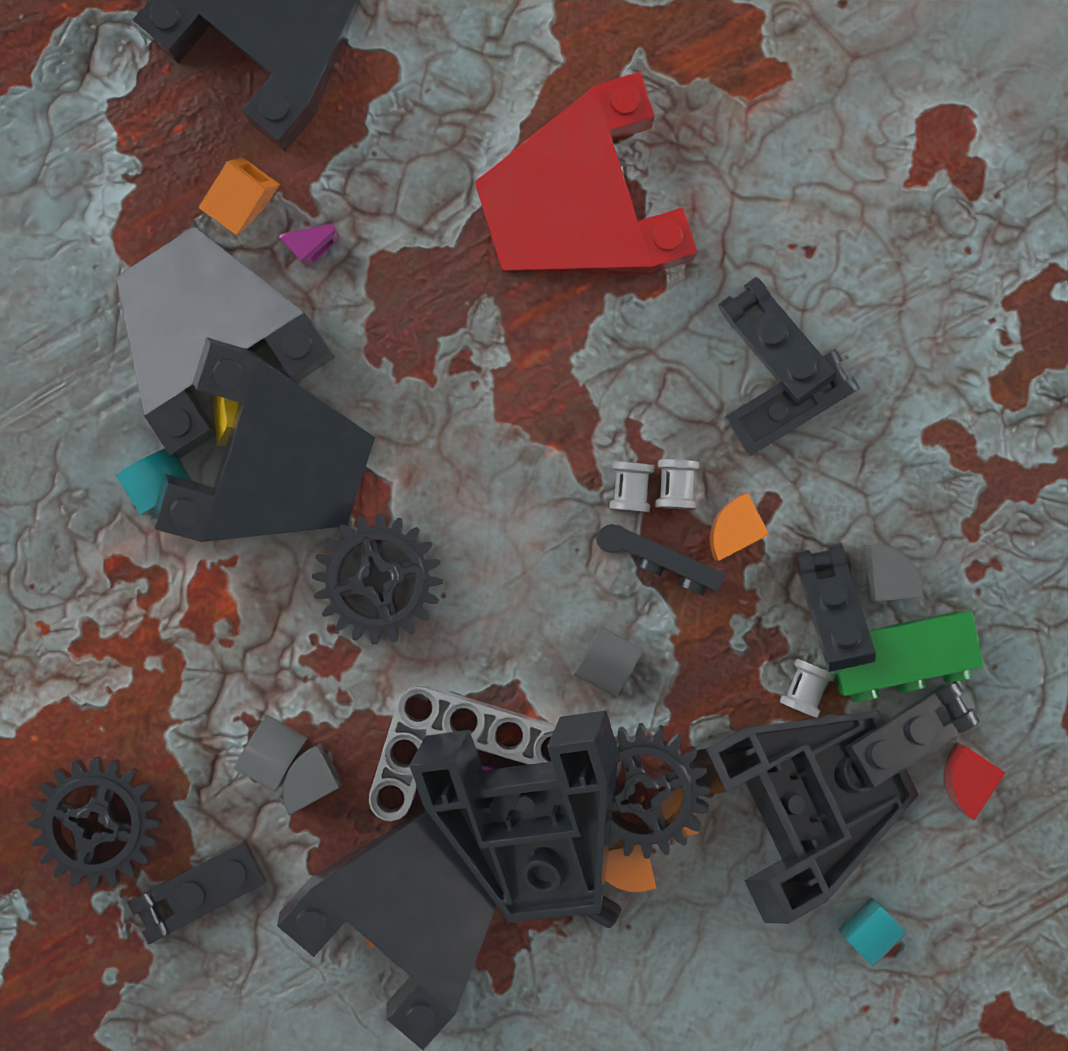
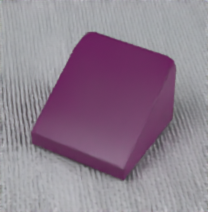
M332 224L288 232L278 236L306 268L312 266L340 240V235Z

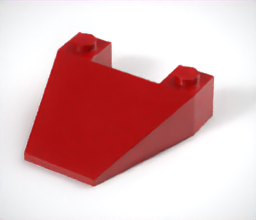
M641 71L595 85L475 181L502 272L652 274L694 260L697 249L683 207L640 221L637 220L613 144V140L652 129L655 115Z

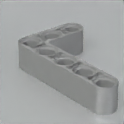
M418 684L411 686L400 696L370 790V808L377 817L386 821L400 819L408 812L414 800L417 786L409 766L410 764H402L396 760L393 754V746L397 741L404 739L410 740L419 749L424 737L427 735L456 732L457 730L452 726L451 715L457 709L468 708L477 716L478 724L471 731L476 749L525 764L551 762L550 759L542 754L541 744L547 737L552 736L556 724L428 685ZM423 694L428 697L432 704L430 716L425 719H415L408 713L406 705L411 695ZM514 722L520 726L523 738L517 745L511 747L504 746L497 740L496 730L502 723ZM621 762L617 766L616 778L621 771ZM387 785H395L400 788L404 794V804L396 809L385 807L379 798L380 789Z

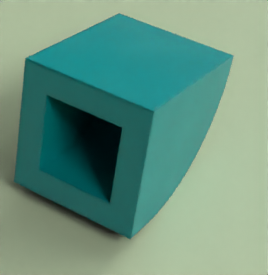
M166 449L157 451L116 474L140 515L144 516L153 514L165 474L193 481L180 459L170 456Z
M873 898L838 929L846 940L872 966L907 934Z

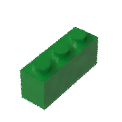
M960 610L869 629L876 651V661L833 671V674H836L834 680L837 693L843 696L850 695L852 702L880 697L878 689L895 685L898 692L922 689L926 687L924 679L943 676L944 683L972 678V669L984 667L973 612Z

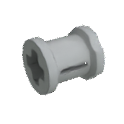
M659 460L658 468L662 470L661 495L655 501V507L696 510L698 502L693 500L694 472L699 469V462Z
M613 462L612 469L616 471L614 500L610 501L609 509L650 512V504L647 503L649 474L654 473L655 465Z
M796 659L794 665L797 671L787 695H782L780 703L817 718L820 713L817 707L829 681H834L836 674Z

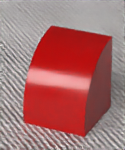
M956 742L945 763L944 785L948 797L954 806L964 815L975 821L1006 772L968 747Z

